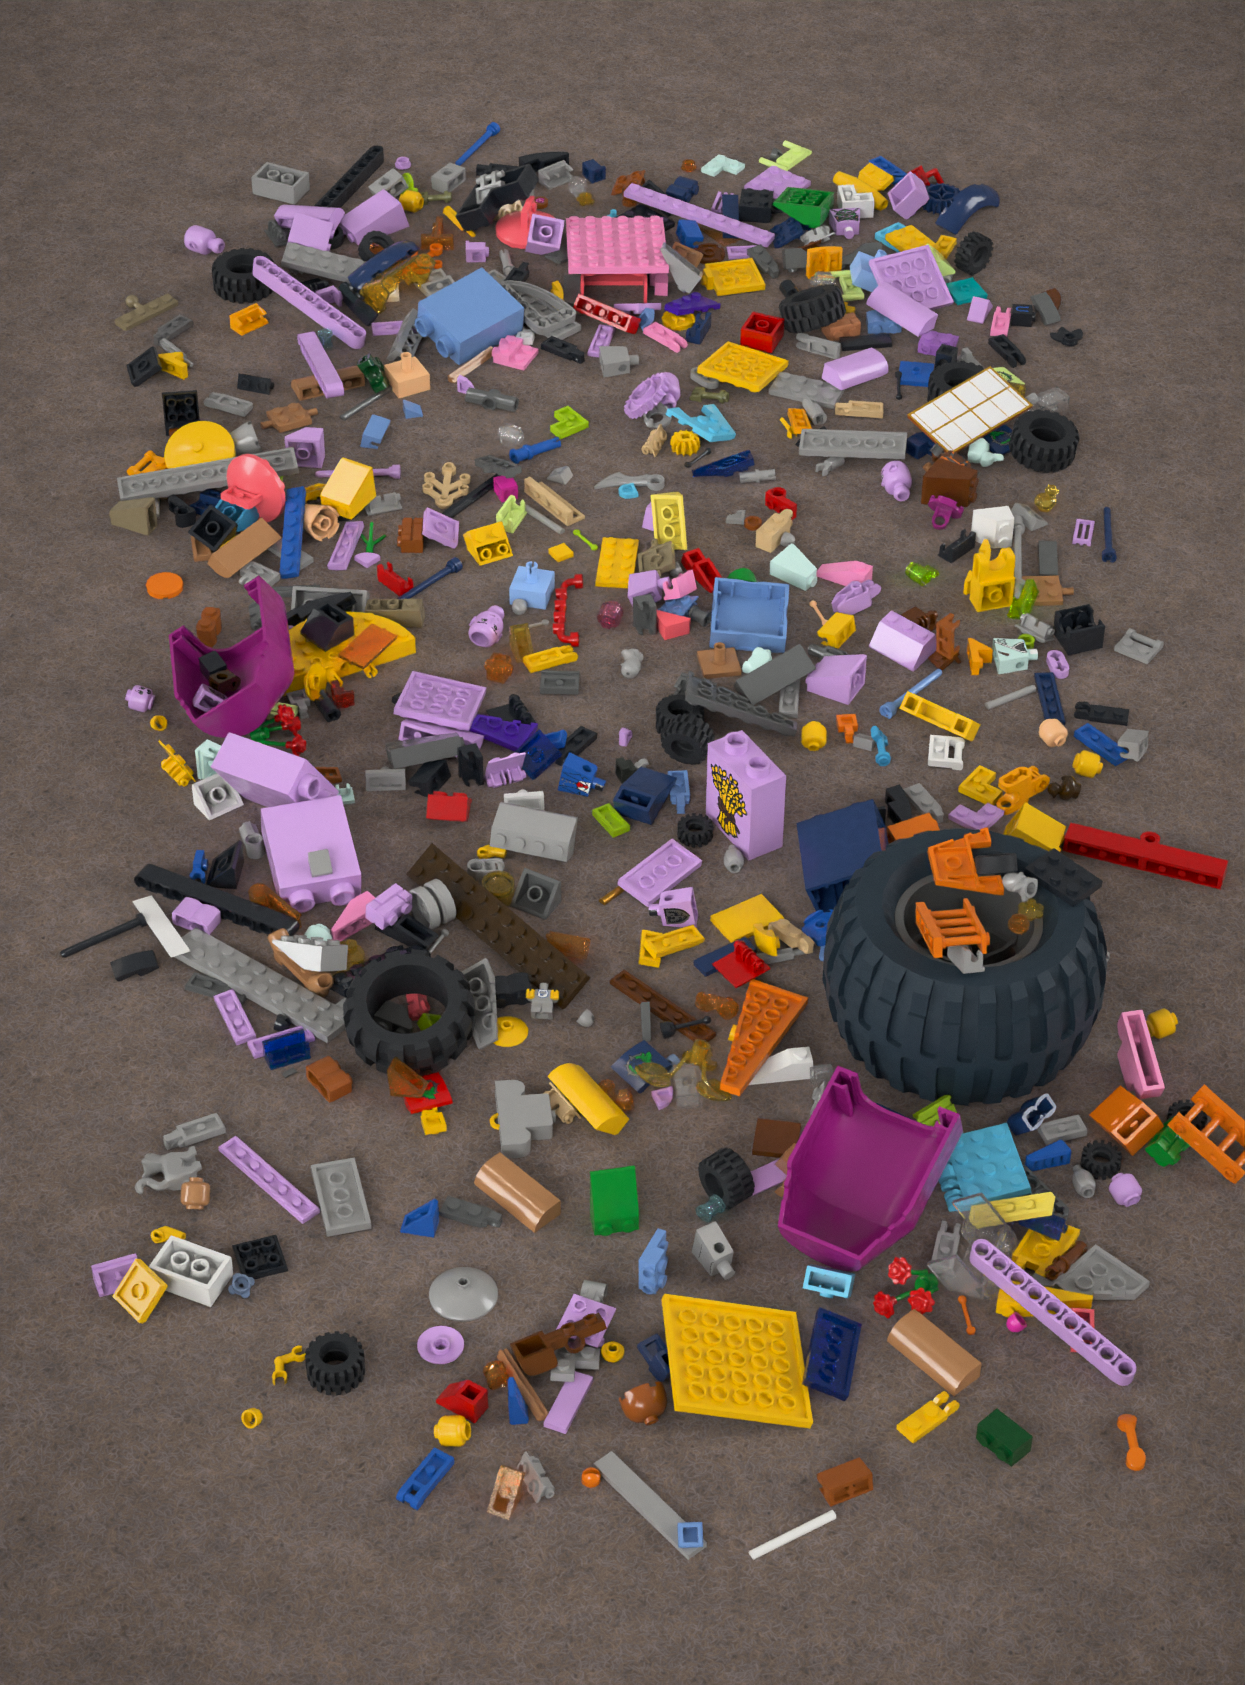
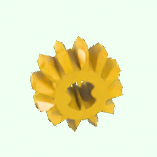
M687 430L674 432L670 440L672 452H676L677 455L683 454V457L686 454L689 456L692 453L697 454L700 447L698 434Z

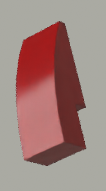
M699 548L683 553L681 563L687 571L693 570L695 580L705 590L712 593L715 577L722 578L711 559L705 558Z

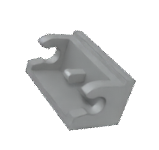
M562 160L538 170L539 183L550 190L574 180V176L569 173V171H573V168L566 161Z
M1127 729L1118 740V746L1127 747L1129 753L1121 752L1119 755L1123 758L1139 761L1147 751L1149 731Z
M968 945L948 947L947 957L963 974L985 971L983 954L980 950L977 951L976 957L968 948Z

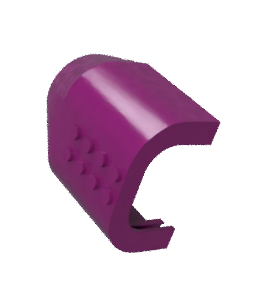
M259 575L244 585L248 595L260 605L262 627L234 646L225 649H214L206 646L184 625L169 634L174 696L187 711L186 713L191 721L200 730L215 737L226 738L229 732L243 736L257 729L290 687L294 678V665L285 603L281 596ZM216 650L226 663L227 670L239 676L241 683L235 691L225 692V696L228 699L208 712H204L193 704V698L201 684L209 686L208 680L200 671L199 657Z
M837 1066L788 1158L784 1196L781 1201L778 1229L781 1235L796 1249L822 1264L843 1271H859L914 1230L963 1133L960 1114L939 1106L937 1111L940 1124L938 1121H936L934 1126L919 1123L889 1111L871 1101L861 1089L858 1073Z

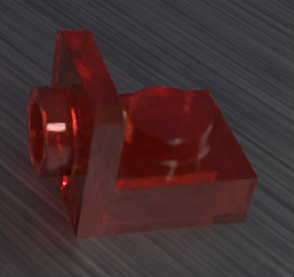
M338 680L331 681V696L337 707L348 708L349 706H355L354 691H345L344 687H340Z

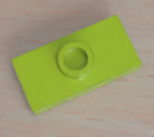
M610 803L592 810L594 818L613 838L630 831V825Z

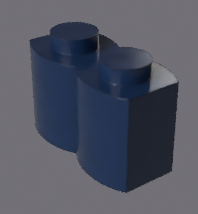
M679 176L674 184L667 188L666 194L689 203L691 198L698 194L699 186L698 181Z
M1049 1094L1029 1099L1022 1104L1020 1111L1014 1112L1008 1118L1007 1124L1015 1136L1036 1130L1042 1124L1043 1119L1050 1117L1055 1112L1057 1106Z

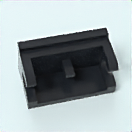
M966 529L962 530L958 540L946 548L945 543L940 546L938 556L952 564L975 548L976 533L971 531L969 536H966Z
M477 744L457 747L459 778H462L464 784L470 787L468 781L471 779L475 780L478 786L484 785L483 756Z
M439 759L425 762L408 780L410 786L420 789L414 793L428 797V794L433 795V791H439L451 777L447 761Z

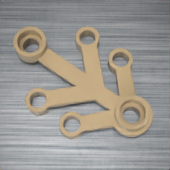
M451 462L445 463L442 467V474L444 475L443 484L435 479L434 473L427 472L424 474V481L426 483L422 485L423 493L433 497L435 504L441 509L449 508L453 504V500L469 493V486L467 485L470 483L469 474H461L460 480L451 484V478L456 474V467ZM433 486H434L435 488H437L439 491H441L442 493L439 494L438 492L434 491V490H433ZM458 488V491L449 495V492Z

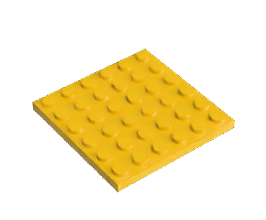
M671 1294L663 1295L662 1308L675 1411L811 1428L813 1418L796 1312Z

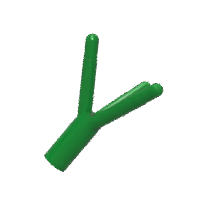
M370 522L369 540L362 533L360 536L367 545L365 553H373L374 545L386 537L384 534L373 541V522Z

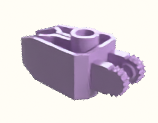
M869 579L862 583L852 581L835 595L832 600L833 612L853 615L872 605L871 599L881 592V586L874 584Z

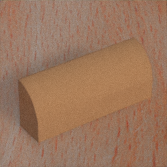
M357 365L336 370L342 381L344 391L365 386L364 374ZM314 375L291 381V387L300 401L324 395Z
M261 517L215 551L207 564L220 576L229 578L277 543L282 537Z
M500 1152L489 1159L476 1175L474 1184L534 1233L561 1214V1200Z
M915 1309L903 1316L889 1333L887 1342L953 1396L980 1377L981 1362Z

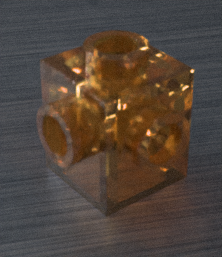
M493 652L491 657L486 660L484 666L487 680L505 684L513 672L511 656Z

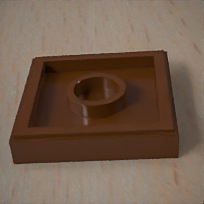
M758 1118L752 1155L780 1158L791 1145L796 1144L799 1140L801 1123Z

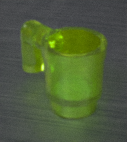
M911 562L906 567L905 574L911 580L918 583V585L924 586L932 578L938 577L939 571L929 565L924 567L919 563Z

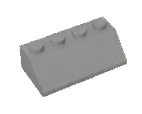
M293 586L291 610L316 599L351 591L357 603L344 611L365 613L370 593L367 590Z
M500 802L492 825L490 847L567 862L574 852L578 817Z

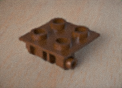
M915 606L901 614V616L930 632L936 629L938 613L935 610L925 613Z

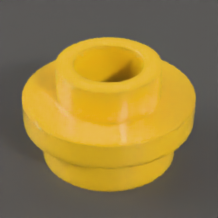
M607 1342L601 1348V1355L608 1362H617L624 1356V1347L618 1342Z

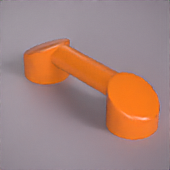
M1122 1414L1118 1417L1117 1426L1121 1431L1126 1432L1129 1450L1126 1457V1465L1131 1470L1139 1471L1145 1466L1146 1455L1139 1447L1135 1432L1137 1418L1131 1414Z

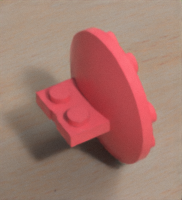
M530 196L526 199L522 210L506 214L496 223V235L501 242L511 248L526 249L532 214L551 218L555 217L548 213L537 211V203H535L534 196Z
M242 454L233 459L227 469L228 489L221 493V500L248 510L255 506L259 513L258 520L262 517L266 522H271L278 518L285 507V485L269 462L252 454Z

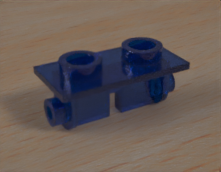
M1054 1214L1052 1216L1019 1220V1225L1057 1241L1060 1240L1061 1234H1065L1068 1229V1225L1065 1224L1066 1219Z

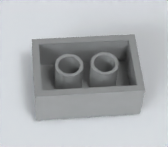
M266 162L251 177L253 194L294 205L310 190L309 172Z

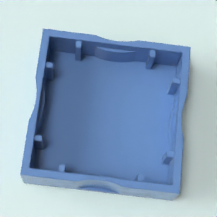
M715 577L709 647L714 648L715 643L721 642L725 644V648L734 647L735 650L754 651L755 648L760 647L764 650L769 649L772 653H784L787 635L786 616L789 584L748 582L739 579Z

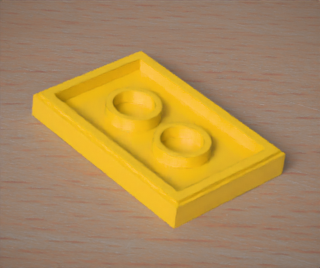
M762 894L710 916V921L730 943L743 937L749 938L754 936L753 924L761 923L763 929L768 930L770 922L784 919L779 911Z

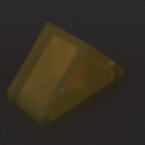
M528 623L509 626V646L516 663L523 662L524 656L534 653Z

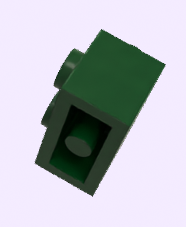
M996 1408L978 1423L976 1433L978 1442L1011 1467L1031 1451L1033 1436Z

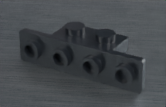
M346 281L341 283L338 291H341L343 295L342 301L366 326H371L378 313L366 302L365 297L357 292L353 285Z

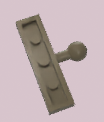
M167 293L142 305L139 303L137 296L129 295L125 301L126 305L129 308L136 309L116 318L115 325L124 331H128L178 306V301Z

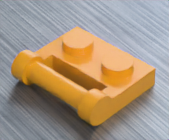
M149 450L137 464L127 469V474L135 475L168 468L164 457L157 456L153 451ZM152 461L143 471H140L148 462Z

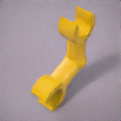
M295 1346L291 1353L275 1358V1371L272 1374L274 1385L277 1377H283L284 1383H287V1373L284 1371L285 1364L305 1360L306 1353L296 1355V1353L302 1351V1346Z

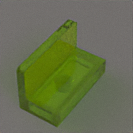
M1027 579L1019 598L1014 597L1007 614L1008 618L1020 619L1023 613H1031L1039 594L1034 579Z

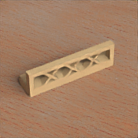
M531 477L524 479V492L566 526L585 519V515L542 481L538 483Z

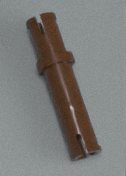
M1077 1241L1061 1256L1055 1257L1052 1264L1045 1269V1272H1048L1046 1273L1047 1278L1056 1280L1062 1273L1064 1274L1069 1271L1071 1265L1087 1252V1249H1084L1087 1245L1083 1241Z

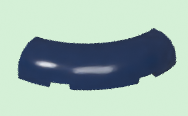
M985 184L968 186L953 198V203L949 207L944 208L935 224L956 235L968 218L977 210L985 206L997 208L1000 203L997 191Z
M408 240L398 241L358 267L348 276V280L357 289V292H361L378 278V273L381 275L397 263L409 259L420 248L414 242Z

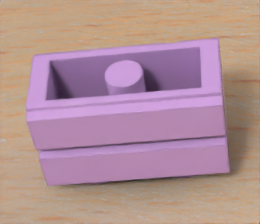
M395 883L366 905V919L375 923L382 930L389 925H394L399 917L403 914H409L412 910V894L403 890L402 887Z

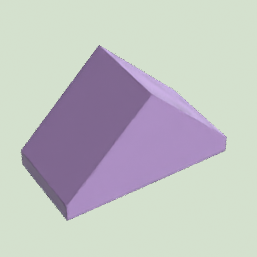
M973 296L967 321L983 324L993 307L990 300Z

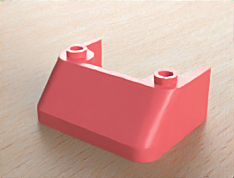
M581 274L582 295H584V285H643L644 303H647V274Z

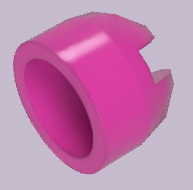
M1017 1312L1010 1315L1006 1322V1326L1011 1332H1020L1027 1327L1025 1320Z

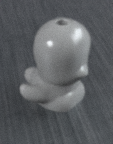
M624 649L621 651L624 657V663L620 664L622 666L621 673L625 678L632 679L641 670L640 662H642L644 656L638 649Z
M1009 872L1002 879L1004 889L1012 893H1018L1021 896L1022 902H1027L1037 892V879L1026 877L1023 872Z

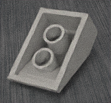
M664 242L660 250L678 285L677 288L683 293H690L702 278L703 272Z

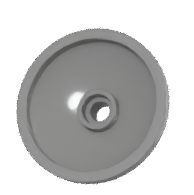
M457 1267L443 1272L433 1281L429 1290V1300L433 1309L442 1317L459 1322L473 1321L485 1316L494 1308L498 1299V1288L493 1278L484 1271L472 1267Z

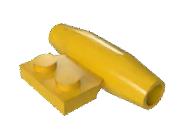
M869 163L859 172L858 178L840 171L834 175L833 182L837 186L854 185L856 193L872 192L874 209L882 211L887 208L888 200L878 191L886 189L894 181V177Z

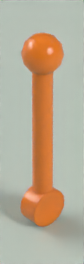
M961 1295L958 1297V1302L961 1304L965 1316L966 1332L969 1335H974L976 1329L971 1325L966 1307L967 1298Z

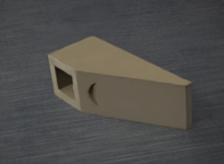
M367 599L365 613H373L374 615L385 617L403 627L423 628L425 620L423 599Z

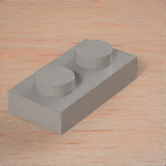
M1079 1114L1042 1123L1038 1128V1132L1046 1146L1061 1139L1067 1141L1087 1136V1128Z

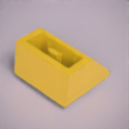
M502 521L473 529L463 534L467 549L479 566L513 556Z

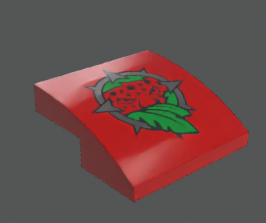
M439 1072L397 1083L398 1089L404 1097L406 1108L411 1114L453 1104L449 1090Z

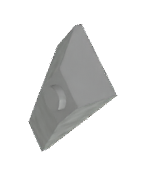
M487 958L462 971L470 984V991L474 997L476 1023L473 1037L478 1049L485 1048L498 1040L495 976Z

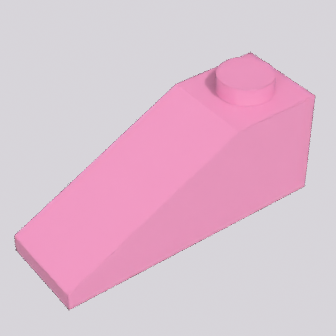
M859 561L822 564L817 570V577L847 586L852 581L862 583L868 579L872 580L873 566Z
M366 891L349 902L331 929L332 939L340 940L341 942L372 924L365 916L366 905L375 899L372 894Z

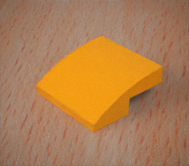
M826 246L807 249V278L820 277L822 272L841 271L843 248Z

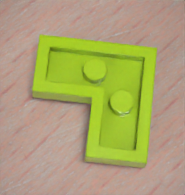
M566 406L554 411V417L560 422L550 425V432L561 440L589 428V422L571 407Z

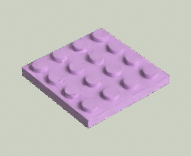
M929 245L870 259L868 262L878 286L886 282L930 310L949 306L954 302Z
M412 671L394 707V714L403 718H413L421 722H431L439 726H449L461 731H469L484 699L487 687Z

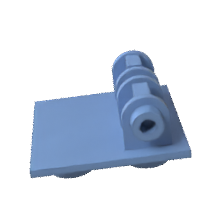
M686 595L678 599L665 600V603L657 610L688 617L690 609L697 605L695 601L699 597Z

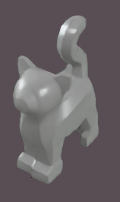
M195 1146L189 1147L186 1152H170L164 1155L147 1153L141 1161L144 1173L142 1179L135 1184L136 1192L143 1194V1187L145 1186L156 1191L168 1189L173 1191L181 1190V1185L184 1182H189V1177H197V1172L202 1169L200 1161H196L195 1155H197ZM159 1172H163L164 1180L162 1182H157L150 1178Z

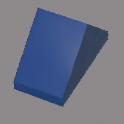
M433 1199L406 1214L400 1232L434 1238L439 1223L438 1200Z

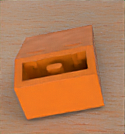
M1121 1085L1089 1114L1098 1125L1132 1156L1164 1127L1157 1114Z

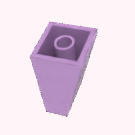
M384 189L345 214L339 223V227L343 230V236L347 235L351 243L355 242L357 245L360 244L363 236L368 232L381 231L388 235L410 227L401 203Z

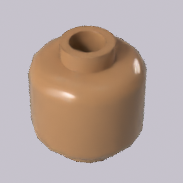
M189 1177V1182H184L181 1185V1204L185 1205L186 1209L204 1210V1206H207L210 1202V1185L203 1182V1178Z

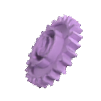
M662 372L656 375L653 374L651 378L648 377L647 380L642 381L632 391V394L628 397L629 400L624 405L625 414L629 418L637 419L642 417L643 414L646 415L649 410L657 406L671 385V381L666 374Z

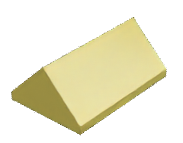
M679 492L651 495L654 538L658 539L659 544L671 541L674 545V550H687L683 495Z

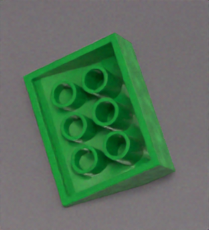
M787 187L773 202V205L803 225H809V228H818L828 218L829 209L834 207L835 192Z

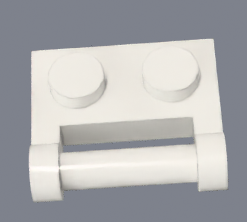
M930 735L928 766L962 770V749L965 746V740L961 737ZM949 746L955 748L954 758H948Z

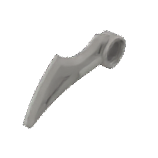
M617 472L601 480L594 488L600 489L634 483L635 486H647L650 490L659 491L664 488L665 480L659 474L627 476Z

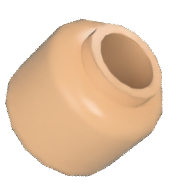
M1046 719L1041 723L1039 737L1049 747H1059L1066 742L1068 731L1059 720Z

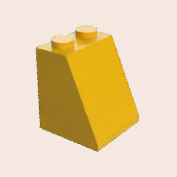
M344 457L341 458L320 494L321 505L331 506L336 509L339 516L352 520L376 497L373 469Z
M1025 802L1006 825L1003 835L1024 839L1025 842L1047 851L1055 848L1060 852L1061 848L1059 846L1064 841L1066 826Z

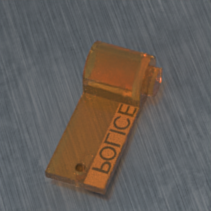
M257 883L249 888L248 894L251 902L295 918L300 925L299 929L302 928L301 913L292 908L267 885Z

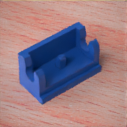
M679 219L676 235L680 243L691 249L698 248L699 245H693V243L696 241L702 242L704 237L696 220Z

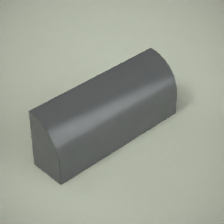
M798 644L736 680L734 688L739 695L749 699L748 703L755 705L816 670V667L801 644Z

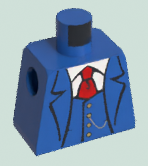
M569 752L563 764L558 791L588 797L592 788L602 792L606 780L596 777L597 765Z

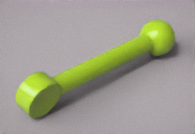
M576 529L573 531V534L587 543L591 550L595 551L598 549L596 544H592L580 534V530Z

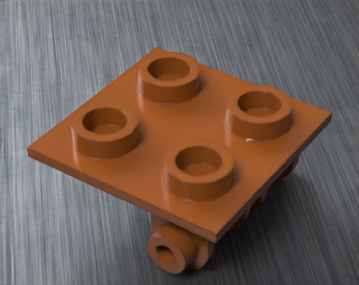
M645 170L635 171L630 175L618 177L611 195L624 193L631 183L642 186L645 183Z

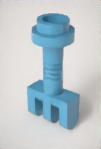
M873 726L870 731L872 739L877 743L878 754L875 756L876 763L879 766H887L891 761L890 753L885 750V746L888 745L887 737L877 726Z

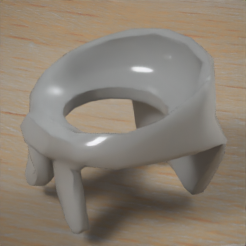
M659 402L646 415L643 414L646 426L658 428L659 424H662L663 428L668 426L672 417L670 418L666 415L668 407ZM654 414H659L663 416V419L660 422L654 423L653 418L650 417Z

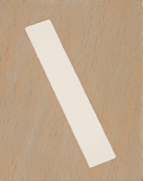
M152 895L132 901L138 911L144 915L147 924L170 957L190 952V949Z

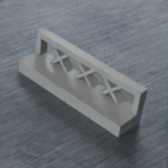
M414 308L405 316L387 356L389 361H394L397 356L401 357L402 349H407L412 354V357H414L422 338L419 333L414 334L412 328L416 329L415 319L416 317L418 318V311ZM407 339H411L413 344H409Z

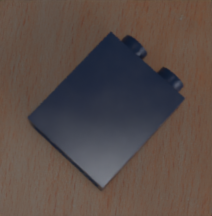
M873 799L857 802L848 807L826 814H819L796 823L805 889L815 910H823V912H830L829 909L834 910L845 886L849 885L855 870L863 868L865 860L874 852L886 850L888 845L886 826Z

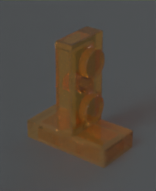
M436 216V223H433L432 234H421V250H430V245L433 243L441 244L443 250H454V234H443V216Z

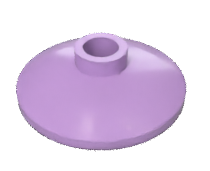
M435 1326L427 1329L420 1335L417 1349L424 1360L433 1364H447L456 1360L462 1354L464 1340L462 1335L451 1327Z

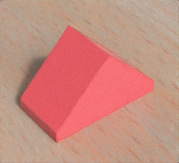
M657 610L656 628L664 640L690 633L691 618Z

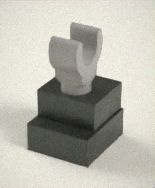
M617 758L615 774L620 782L624 783L640 767L646 768L649 762L646 758H643L633 764L631 759Z

